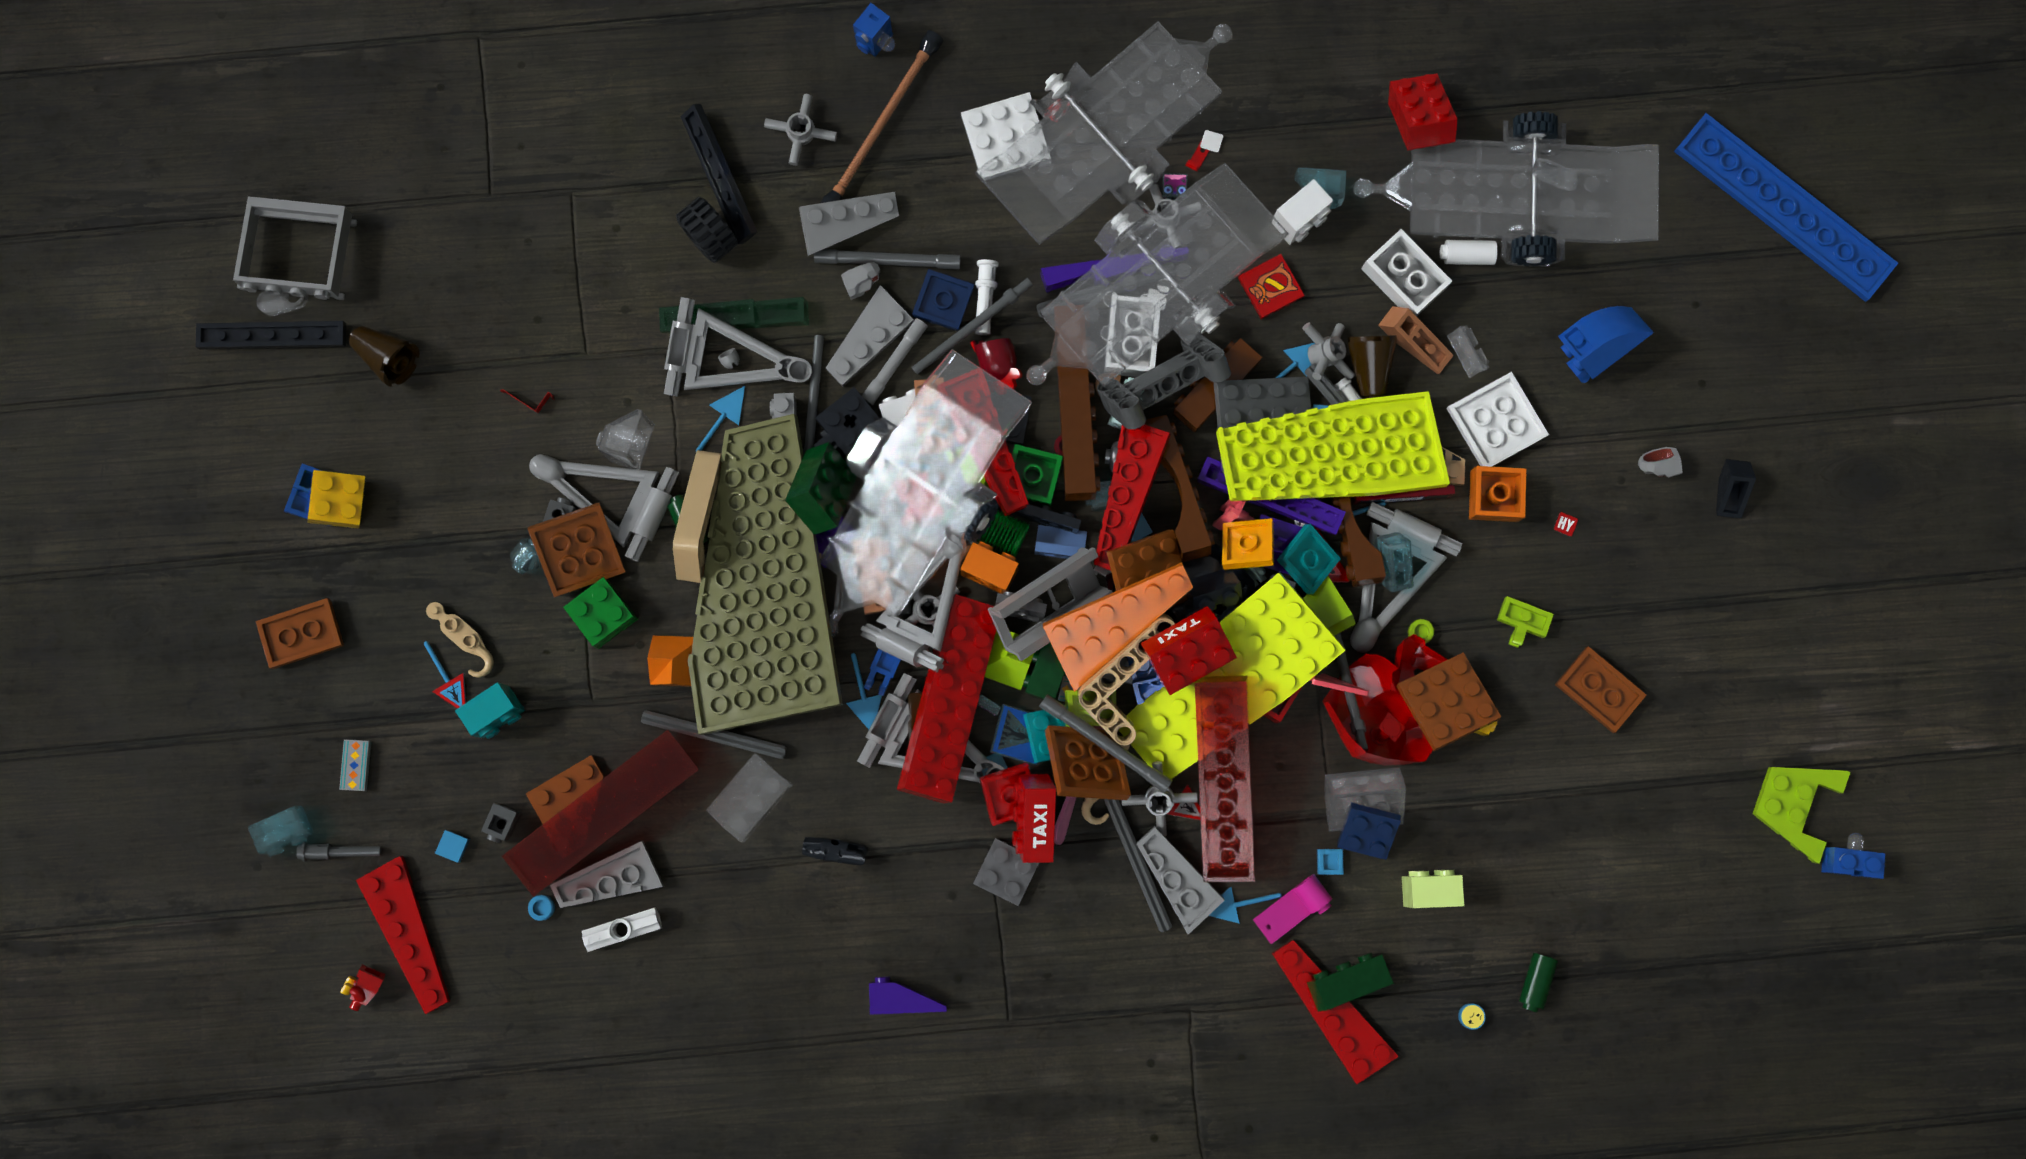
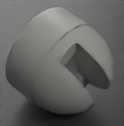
M735 348L726 350L718 356L720 363L727 369H733L732 363L736 366L739 364L740 359Z

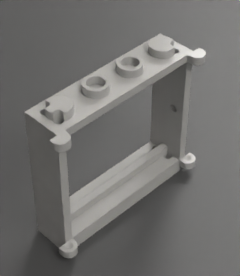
M248 196L233 278L237 283V288L248 292L265 290L267 293L274 295L287 292L296 297H305L306 294L314 295V297L327 300L329 297L344 300L345 294L339 293L350 226H357V220L352 219V214L345 206ZM260 216L337 224L327 285L249 277Z

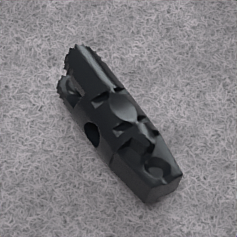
M805 837L802 847L803 855L820 860L857 866L865 864V855L868 853V847L859 843L819 837Z

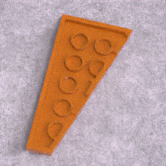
M1182 562L1043 623V628L1074 692L1193 588Z

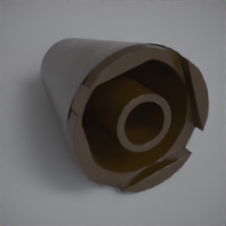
M365 326L358 327L351 332L349 337L350 346L387 386L393 387L391 384L396 383L400 385L404 383L415 371L417 366L414 364L415 357L419 358L420 352L418 347L412 342Z
M1397 335L1348 337L1347 343L1361 396L1375 398L1386 395Z

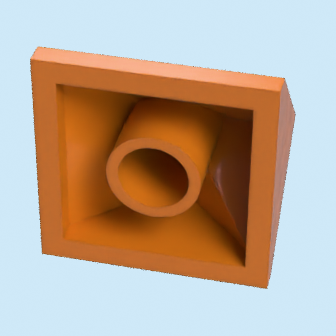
M653 635L647 657L650 685L691 687L688 656L692 654L693 637Z

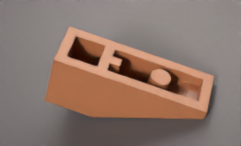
M1392 306L1378 325L1388 336L1397 335V344L1436 374H1440L1453 357V354L1409 308Z

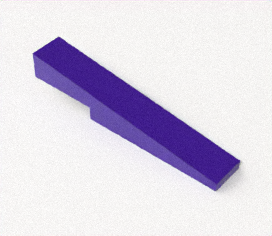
M1188 248L1152 252L1150 254L1160 265L1187 260L1189 251ZM1145 254L1045 267L1041 268L1040 275L1046 292H1050L1089 279H1093L1094 285L1097 286L1155 268V266Z
M1207 456L1197 483L1228 494L1221 462ZM1314 498L1247 501L1304 524H1311L1313 527L1333 535L1337 534L1346 513Z

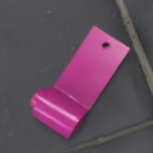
M1312 874L1256 916L1253 921L1269 943L1273 944L1310 914L1317 911L1320 915L1331 907L1329 902L1332 900V897L1315 874Z

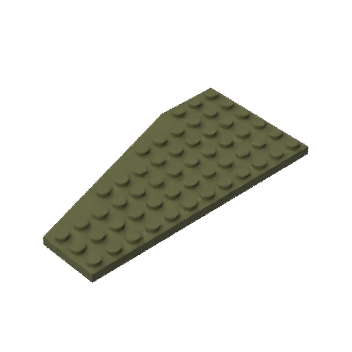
M795 414L725 430L720 458L722 465L717 496L713 502L708 538L710 539L704 576L701 577L695 614L697 619L692 654L688 656L697 730L700 735L843 705L816 534L814 535L785 501L804 456L798 417Z

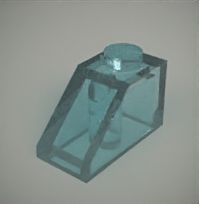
M1297 168L1294 180L1301 188L1315 179L1333 200L1329 209L1342 205L1345 200L1346 171Z

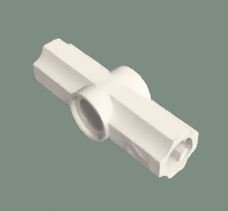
M655 907L582 930L584 946L587 952L662 929L660 915ZM620 922L624 923L628 928L627 934L624 937L618 935L616 931L617 925Z

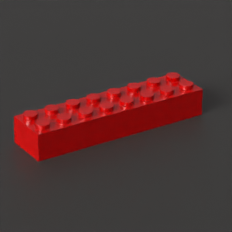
M957 594L953 596L941 652L933 650V654L944 659L942 663L944 667L939 669L938 672L928 669L897 787L898 791L943 804L953 801L996 634V627L988 611V608H993L994 606Z

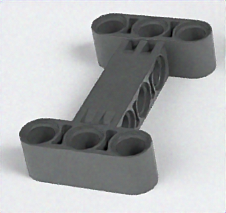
M1192 333L1186 335L1181 340L1184 352L1124 385L1116 379L1104 380L1097 386V391L1104 409L1125 428L1137 429L1146 423L1147 419L1143 411L1144 409L1205 376L1212 382H1222L1231 376V370L1225 352L1203 335Z

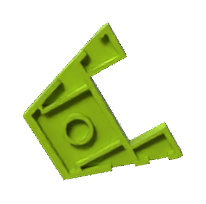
M1768 767L1753 815L1775 833L1780 834L1790 842V845L1796 850H1800L1811 862L1820 864L1827 842L1806 835L1802 831L1818 785L1837 793H1844L1850 772L1842 770Z

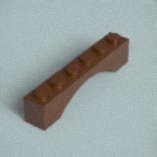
M1167 414L1148 419L1145 425L1171 434L1160 464L1171 475L1180 493L1182 512L1175 530V537L1182 563L1211 555L1212 545H1215L1211 530H1206L1204 523H1207L1204 509H1199L1198 507L1199 494L1196 486H1191L1189 479H1192L1189 465H1184L1182 458L1185 457L1182 444H1177L1176 442L1177 430L1174 422H1169Z
M1331 497V505L1346 512L1338 533H1342L1341 552L1343 557L1347 556L1348 566H1346L1347 579L1352 580L1353 587L1382 583L1386 578L1382 554L1366 539L1359 529L1351 509L1350 497Z

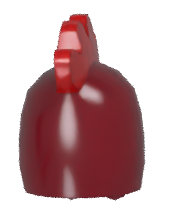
M1002 338L986 342L981 340L978 344L975 340L971 341V346L979 361V368L983 370L990 393L994 394L996 392L998 396H1005L1007 389L1014 390L1017 387L1016 379L1022 378V372L1016 368V351L1011 339Z

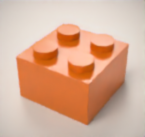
M1476 466L1470 471V520L1519 522L1525 518V468Z
M980 541L979 544L972 543L960 571L961 576L1003 594V592L1009 591L1017 574L1019 563L1015 561L1016 558L1005 552H1002L1001 555L995 553L992 546Z

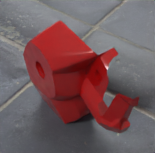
M1413 634L1404 639L1397 646L1394 664L1385 657L1366 653L1349 666L1353 685L1369 691L1368 696L1355 694L1361 719L1365 721L1367 730L1365 737L1368 751L1365 752L1356 743L1355 735L1351 733L1349 725L1351 718L1345 692L1331 689L1322 702L1342 742L1352 757L1380 765H1405L1425 762L1433 751L1396 687L1398 683L1415 676L1413 670L1419 668L1425 671L1448 660L1427 647L1425 640Z

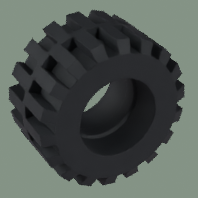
M698 196L676 214L678 224L709 261L713 263L718 262L738 245L737 238L732 230L704 198Z

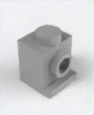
M794 393L774 394V399L770 401V415L772 419L790 414L797 415V401Z

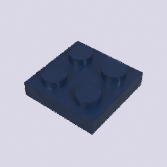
M928 269L912 316L959 331L974 289V284Z
M1351 802L1338 839L1337 848L1386 860L1400 825L1401 815Z

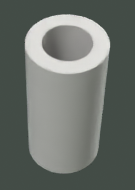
M1446 240L1445 244L1440 246V259H1444L1445 264L1495 265L1497 243L1496 241Z

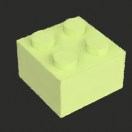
M1434 870V875H1429V871H1409V876H1402L1403 907L1464 906L1462 875H1455L1454 870Z

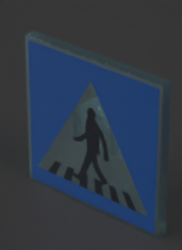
M1002 704L990 752L1038 766V763L1034 764L1023 716L1031 712Z

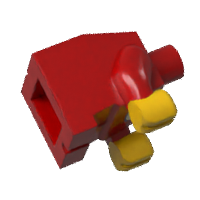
M362 964L356 975L359 978L356 979L353 976H349L340 991L344 995L351 994L350 999H352L349 1008L359 1011L362 1004L366 1006L376 995L386 974Z

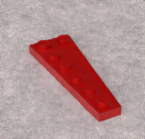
M1145 424L1137 429H1127L1123 425L1121 426L1117 446L1118 452L1113 466L1111 486H1109L1108 501L1102 521L1103 526L1100 530L1096 550L1098 557L1094 560L1095 566L1111 571L1107 551L1131 542L1171 434L1169 432Z
M399 856L357 879L356 882L424 1013L428 1014L450 1002V998L440 967L437 965L434 949L431 947L428 938V930L419 910L421 908L412 888L413 883L403 856Z

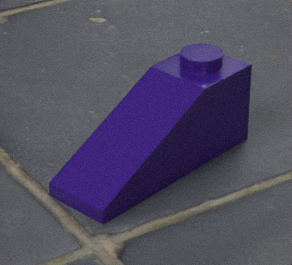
M889 976L875 977V982L869 983L870 1015L947 1012V1004L902 983L890 981Z

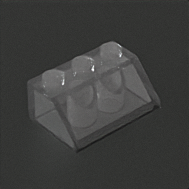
M636 409L605 425L604 431H600L598 434L596 445L598 450L611 463L640 470L655 425L642 410Z
M754 753L706 811L739 842L744 843L793 784L757 753Z
M1400 767L1325 775L1324 795L1329 832L1342 830L1351 802L1401 815L1400 825L1404 824L1406 786Z

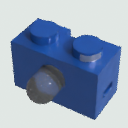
M870 3L853 24L854 33H856V46L863 53H870L876 57L881 49L886 52L893 51L896 47V42L891 38L893 34L890 16Z
M1852 833L1848 837L1847 849L1825 847L1821 872L1884 879L1885 853L1863 851V836L1859 833Z

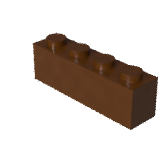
M1241 338L1236 343L1231 341L1223 350L1231 370V376L1226 380H1244L1262 359V356ZM1206 377L1193 382L1190 386L1193 390L1187 396L1182 394L1174 403L1176 408L1173 414L1194 433L1216 411L1214 383Z

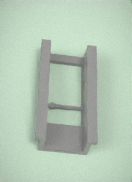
M1082 547L1078 549L1077 553L993 608H988L1006 651L1016 655L1020 661H1023L1050 643L1043 628V623L1113 593L1108 588L1100 586L1093 570L1091 561L1098 557L1095 548L1092 547L1088 550ZM1066 579L1074 599L1059 608V603L1056 602L1051 587ZM1047 591L1055 612L1013 639L1004 618Z

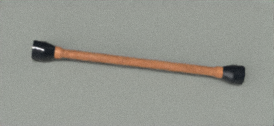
M931 30L926 32L921 40L920 49L915 61L873 126L874 128H872L862 144L863 146L856 153L845 174L841 177L840 182L823 197L820 203L842 200L845 188H847L848 183H850L853 175L857 172L856 170H858L868 154L867 152H869L877 137H879L880 132H882L888 119L892 116L896 106L900 103L899 101H901L911 85L910 83H912L920 68H922L923 63L927 62L929 57L936 53L942 45L943 38Z

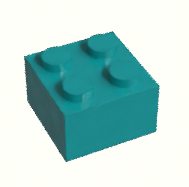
M499 682L455 710L471 736L486 737L487 739L497 735L500 732L499 728L504 724L511 725L521 718L520 714L526 711L511 687Z

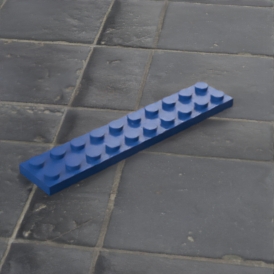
M1707 113L1703 115L1675 149L1674 152L1865 302L1872 297L1897 266V261Z

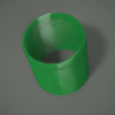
M998 509L997 514L994 515L996 518L991 529L988 527L986 529L987 532L984 535L982 534L981 538L976 541L978 543L981 540V542L988 543L990 546L992 544L993 549L995 547V551L998 548L999 553L1002 549L1003 552L1007 550L1008 554L1010 553V555L1016 557L1030 524L1025 523V521H1018V518L1014 519V516H1004L1003 512H1000ZM1012 527H1013V530H1012V532H1011V535H1010V537H1009V539H1008V541H1007V543H1006V545H1005V542H1006V540H1007V538H1008V535H1009V533H1010V531H1011V529H1012ZM1015 530H1016V533H1015V535H1014V538H1013V540H1012V542H1011V544H1010V546H1009V548H1008V545H1009V543H1010V541H1011V539H1012V536H1013V534H1014V532H1015Z

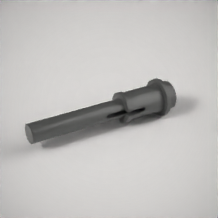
M303 842V844H298L297 859H302L303 862H307L308 859L330 860V857L381 856L382 854L381 846L331 847L330 843L308 844V842Z

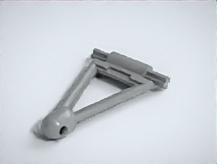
M681 297L677 321L672 322L664 369L668 370L664 394L678 397L682 373H686L684 390L781 379L800 383L807 381L811 377L812 366L805 359L787 356L700 308L697 312L695 325L691 324L695 300ZM708 327L776 363L775 368L700 376Z
M543 454L534 456L529 463V469L535 477L552 484L579 509L593 504L564 480L566 474L640 482L619 527L605 516L613 539L622 547L626 546L631 533L635 534L625 557L637 562L648 540L653 541L667 511V506L671 502L670 499L673 498L670 493L679 475V472L666 467L657 488H654L653 486L659 475L657 471L562 462Z
M1374 502L1371 503L1366 515L1387 524V529L1371 522L1369 542L1380 551L1382 541L1427 563L1376 619L1372 618L1376 584L1363 586L1359 621L1355 625L1350 637L1352 648L1360 653L1368 652L1373 648L1382 629L1447 559L1446 556L1433 551V548L1436 547L1457 556L1462 546V543L1441 534L1442 529L1401 510L1396 509L1393 512Z
M953 527L949 531L943 547L876 620L878 623L886 626V628L880 629L867 623L866 626L861 627L863 631L861 636L876 643L878 649L915 667L923 665L935 672L943 669L944 665L942 663L944 659L928 652V648L931 647L941 652L961 562L967 556L972 543L968 542L966 544V539L956 533ZM949 559L933 633L896 617L944 562Z
M903 673L893 694L888 693L865 736L868 741L857 762L870 768L882 746L886 749L878 764L903 768L905 756L897 754L908 735L910 716L909 705L906 699L917 679ZM917 689V691H916L915 693H922V692H921L919 689ZM968 740L965 754L976 766L974 769L961 767L958 779L980 783L979 777L1004 770L1005 768L988 760ZM988 768L985 775H983L982 770Z

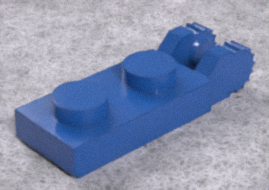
M878 649L871 664V671L864 688L867 690L872 688L878 672L885 675L878 693L884 696L891 678L893 679L901 659Z

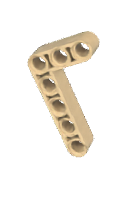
M700 450L696 452L673 540L677 580L700 583L701 577L704 576L705 554L703 541L720 477L721 453Z
M1162 614L1078 689V698L1081 706L1120 745L1125 746L1133 743L1136 731L1132 721L1115 705L1109 696L1149 660L1145 651L1138 647L1140 641L1160 633L1157 628L1162 622H1168L1171 626L1175 624L1173 619L1167 614ZM1125 656L1134 659L1129 667L1120 665V660ZM1113 674L1115 679L1112 683L1105 684L1101 681L1103 675ZM1086 691H1094L1096 697L1093 700L1087 701L1083 699V694ZM1104 709H1111L1113 711V715L1108 719L1102 718L1100 713ZM1121 727L1131 729L1127 736H1119L1117 731Z

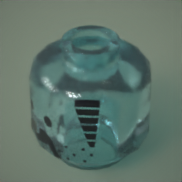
M531 538L520 540L510 553V559L513 562L512 567L520 574L525 572L535 574L542 566Z

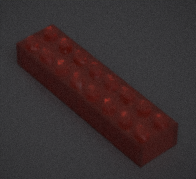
M1248 675L1202 677L1195 681L1203 881L1255 882L1256 866Z
M667 730L502 855V857L534 897L699 769L669 730Z

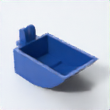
M1615 306L1592 312L1581 318L1558 337L1564 344L1560 348L1569 359L1574 356L1566 364L1582 383H1586L1590 377L1594 379L1654 332L1632 307Z

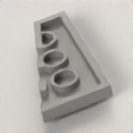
M895 192L799 207L808 256L899 216Z
M880 285L826 366V370L844 387L914 322V319Z
M1155 826L1136 843L1187 934H1190L1225 901L1214 887Z
M640 841L551 884L550 887L559 907L563 908L664 887L644 841Z

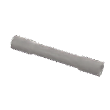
M916 318L877 377L872 380L862 394V397L868 404L873 406L912 346L917 343L927 329V324Z

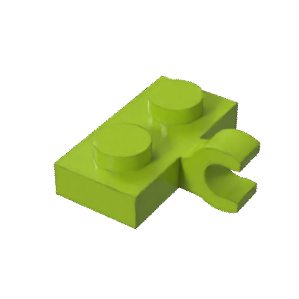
M1507 596L1504 598L1497 621L1515 627L1508 644L1518 648L1519 645L1522 646L1526 632L1545 638L1554 614Z

